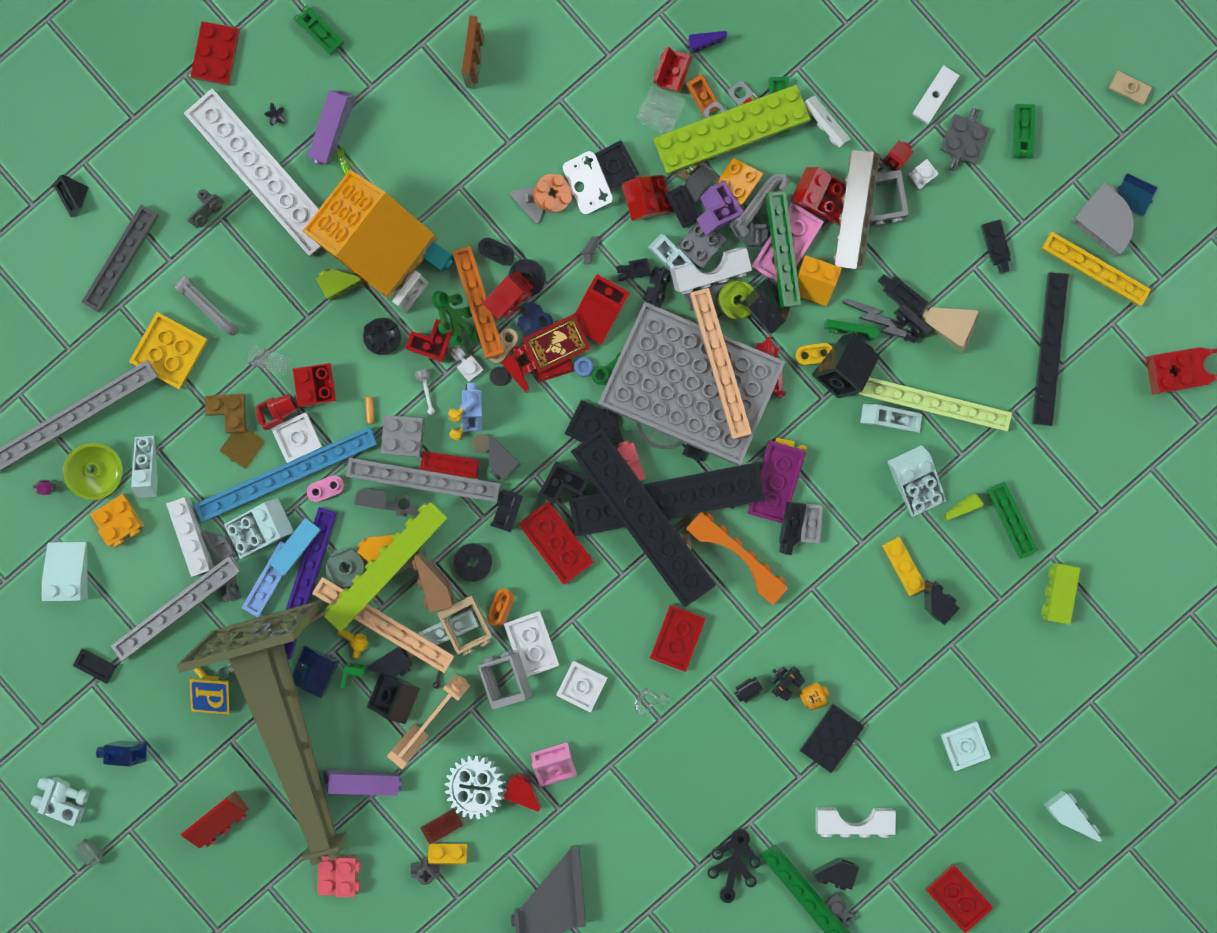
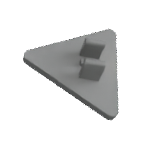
M535 186L511 191V197L538 224L544 209H540L534 201L533 189Z

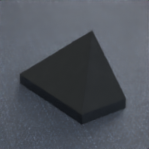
M63 174L57 178L53 186L70 217H74L82 208L89 187Z

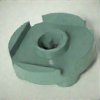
M343 548L334 551L326 563V574L330 581L343 587L352 586L353 583L351 581L359 573L363 575L365 572V563L362 556L353 549ZM343 562L350 564L348 573L340 569L343 566Z

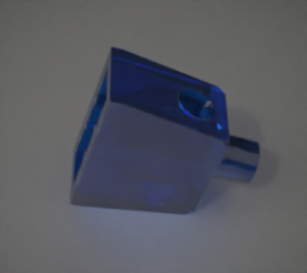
M112 742L105 744L104 747L99 746L96 750L97 758H103L104 765L131 767L146 762L147 742Z

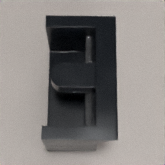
M503 489L494 520L490 526L511 533L523 496Z

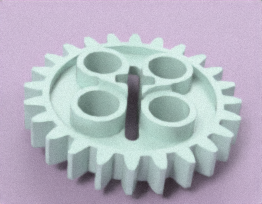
M480 755L475 756V758L474 756H468V760L467 758H462V763L456 762V768H450L453 775L446 776L450 779V782L445 783V785L450 787V789L445 791V793L451 795L447 801H453L454 803L451 805V808L458 807L456 813L463 812V817L469 816L470 819H475L476 817L481 819L483 815L488 817L490 816L489 811L491 813L496 812L494 806H501L498 800L504 799L501 792H505L506 789L501 788V785L505 784L506 781L500 780L504 774L497 773L500 767H493L494 761L488 762V757H483L482 760ZM466 772L470 775L469 781L465 778ZM484 774H486L488 777L486 783L483 781ZM460 784L490 787L491 790L462 788ZM465 791L468 794L467 800H465L463 797ZM482 794H485L486 801L484 803L481 800Z

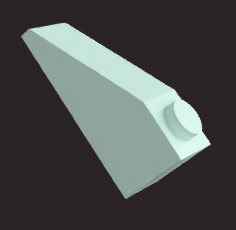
M863 404L860 423L920 433L922 414L877 404Z

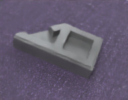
M208 531L201 532L218 563L228 556L237 554L228 537Z

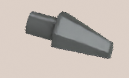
M599 236L592 237L582 250L581 254L584 255V264H591L592 255H595Z

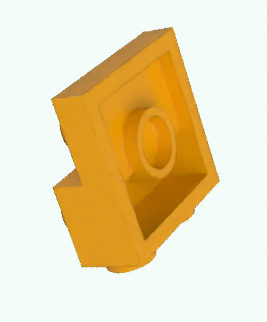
M121 494L90 514L99 528L98 532L107 547L114 546L116 548L124 543L123 539L128 536L132 538L141 532L140 529L144 527L125 494Z

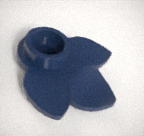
M531 302L524 304L526 314L520 316L515 321V324L520 329L527 331L526 336L553 323L551 315L543 312L540 305ZM542 319L547 320V324L545 326H542L540 324V321Z

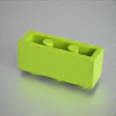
M1053 563L1048 571L1050 581L1049 585L1045 588L1046 603L1043 604L1041 609L1043 620L1071 624L1081 568Z

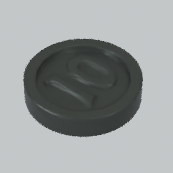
M495 367L492 369L490 380L494 385L503 386L507 383L509 374L505 368Z

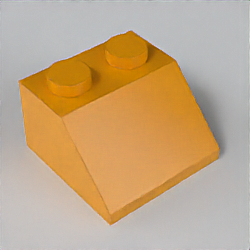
M805 255L797 273L800 298L826 307L842 268Z

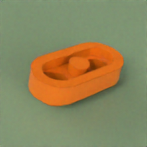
M504 588L497 591L487 615L489 624L500 627L506 622L514 602L512 591Z

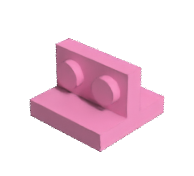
M568 742L531 753L532 767L540 787L577 776Z

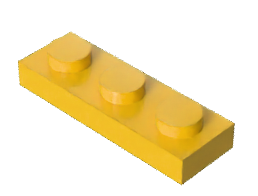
M900 537L882 545L908 596L923 590L924 581Z

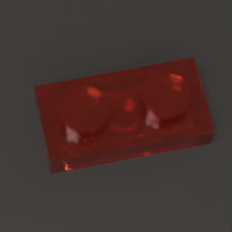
M453 808L424 824L420 829L430 845L462 827L464 824L456 813V809Z

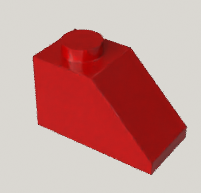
M898 140L882 162L893 171L900 170L914 151L911 150L912 147L907 142Z
M512 774L503 796L504 799L539 812L541 804L531 781L524 774Z

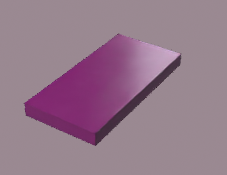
M771 440L768 441L760 468L765 500L750 503L748 514L778 523L783 522L786 502L792 501L806 450Z

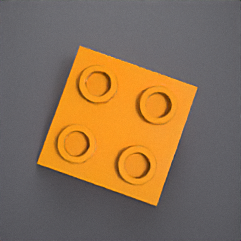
M733 158L716 184L725 181L741 206L745 204L746 199L754 191L755 186L761 181L764 174Z

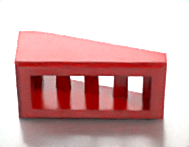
M512 353L501 364L523 391L528 393L530 391L515 355Z

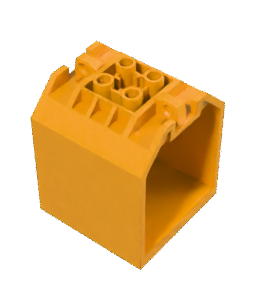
M352 170L348 171L302 230L303 233L389 300L392 299L391 295L399 285L402 286L407 276L422 262V259L427 254L426 250L431 243L438 240L435 234L385 191Z

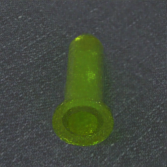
M345 148L335 150L334 153L337 154L343 174L346 175L350 168L343 151Z

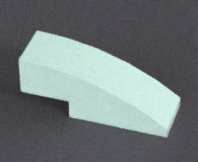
M660 234L647 247L669 270L672 267L685 263L693 264L663 234Z

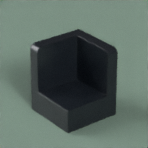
M686 444L682 455L700 462L704 451Z

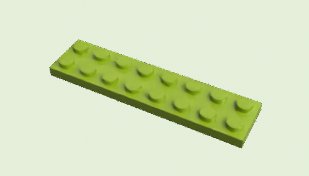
M796 84L653 138V142L666 175L810 122V117Z

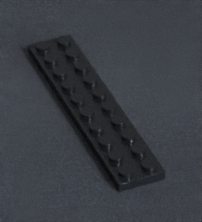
M603 429L571 451L684 608L716 586L715 582Z
M758 462L643 484L668 519L765 500ZM601 493L568 499L576 537L625 527Z

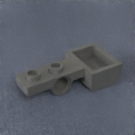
M360 488L354 495L353 504L396 511L395 515L407 517V513L414 514L415 518L420 514L418 511L420 507L413 506L412 499L406 495L397 496L394 503L386 502V493L380 490ZM402 498L408 500V507L405 509H400L398 506V502Z

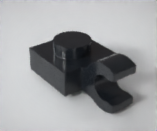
M647 258L629 261V265H619L616 267L617 273H622L618 274L619 281H625L629 276H632V279L651 276Z

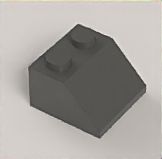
M491 436L489 438V466L492 468L490 473L497 480L501 478L506 480L521 463L495 437Z

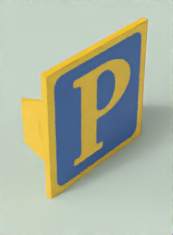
M206 675L201 679H189L191 712L230 714L229 681H220L219 676Z

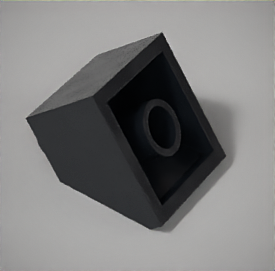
M766 277L740 303L758 325L770 334H773L786 321L791 308H781L778 287L769 277Z
M380 673L367 707L389 721L406 724L420 688L396 676Z

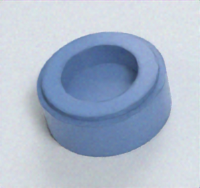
M586 357L577 359L574 364L575 372L582 377L590 375L593 371L592 361Z

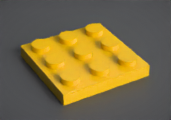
M156 312L129 362L138 366L149 360L159 379L181 390L206 346L208 339Z

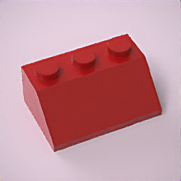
M234 791L180 835L199 849L204 845L208 848L216 841V835L219 833L224 835L232 828L230 826L232 822L236 821L239 823L247 816L245 812L249 808L237 792Z

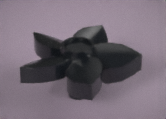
M270 103V111L265 112L264 115L270 118L271 126L277 122L285 123V119L281 115L284 108L276 110L275 105Z

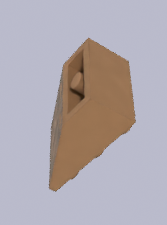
M418 550L413 557L412 564L414 571L419 573L417 581L420 590L423 589L424 597L422 598L425 608H429L431 613L453 607L455 599L450 581L421 550Z

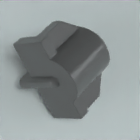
M749 222L747 226L749 229L748 234L745 237H742L741 234L739 235V239L747 247H760L768 239L769 226L767 224H753Z
M423 857V863H410L411 878H417L419 883L423 885L430 884L434 877L440 876V865H428L427 857Z

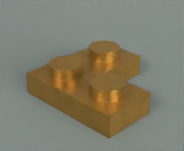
M244 394L205 396V412L207 416L225 415V433H246Z

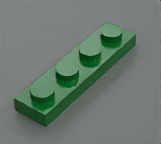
M1003 481L986 489L1019 559L1037 552L1038 549L1006 482Z

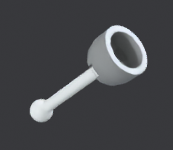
M430 369L416 371L414 373L417 381L423 383L429 408L427 412L429 415H433L435 409L432 408L427 382L431 377Z

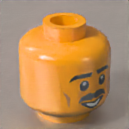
M818 682L804 687L802 694H800L805 708H809L812 711L827 705V697L830 696L826 686L821 687Z

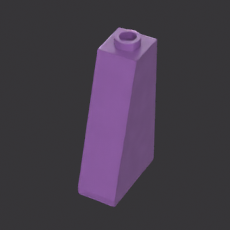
M329 90L308 157L313 158L314 163L324 165V163L331 162L357 96L341 90Z
M325 767L323 787L328 794L398 796V790L402 788V779L399 778L397 773Z

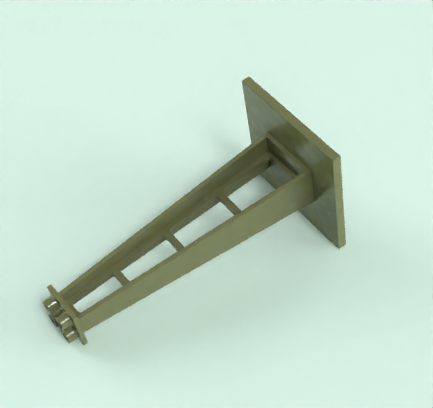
M320 600L212 630L177 664L178 671L181 673L229 659L308 844L301 857L302 861L309 859L311 865L321 863V856L328 854L329 860L339 858L341 856L339 851L345 848L343 843L347 837V832L340 834L335 832L284 646L285 643L295 641L322 608Z

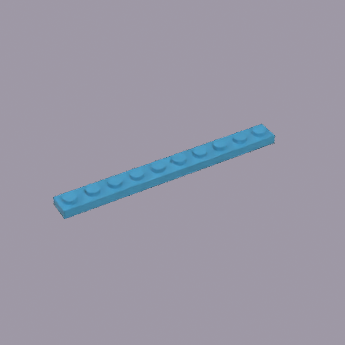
M371 427L365 428L196 503L194 507L200 521L205 522L378 445Z

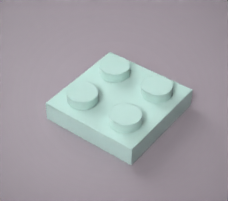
M977 721L940 734L954 771L991 758Z

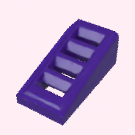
M727 31L690 34L688 37L689 54L725 41Z

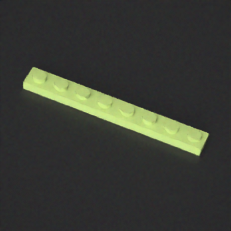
M869 377L863 391L858 393L861 396L1005 432L1008 431L1012 416L1011 412Z

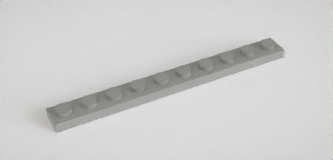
M146 360L0 447V471L158 378L159 376L150 361Z

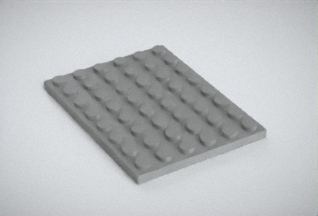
M644 302L598 402V406L740 466L785 361L723 335L752 432L750 436L732 440L699 325Z

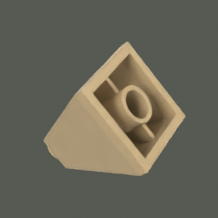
M931 307L930 310H925L922 320L938 336L963 354L978 322L979 311Z

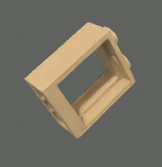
M473 594L454 603L453 607L437 612L457 654L463 653V655L474 651V646L480 644L482 647L491 642L490 638L493 637V633ZM472 605L486 634L461 646L447 616Z

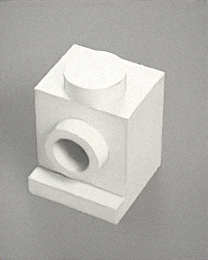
M926 159L908 176L920 190L935 179L938 172L929 160Z

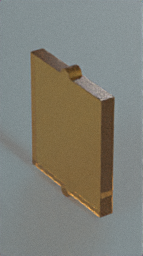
M246 428V433H232L220 451L231 458L232 462L235 461L246 469L265 441L255 435L254 431Z

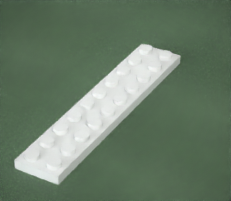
M212 88L184 112L185 116L311 257L321 246L303 233L302 230L319 209Z

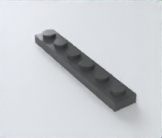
M142 204L140 205L82 300L83 304L99 313L101 312L159 217L157 213Z

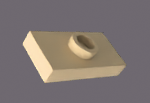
M1120 71L1115 73L1108 87V90L1141 106L1144 105L1152 87Z

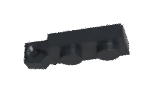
M1001 219L982 224L981 229L990 262L993 263V266H998L999 274L1007 273L1010 271L1008 262L1011 259Z
M885 274L878 279V282L885 287L882 291L898 305L905 304L917 316L927 305L928 301L900 279L895 277L890 279Z
M786 502L779 537V552L784 555H792L793 546L800 541L806 511V504Z

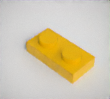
M428 844V865H467L468 845Z

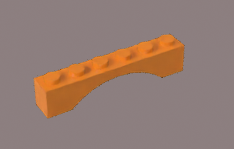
M702 512L698 513L685 529L700 542L720 544L735 552L750 569L757 592L771 605H774L788 589L785 586L787 582L780 575L775 577L771 573L772 568L765 562L760 564L756 560L758 556L750 549L745 551L741 547L743 543L736 537L732 539L728 536L727 533L729 531L723 525L717 526L712 522L714 518L708 512L704 514Z

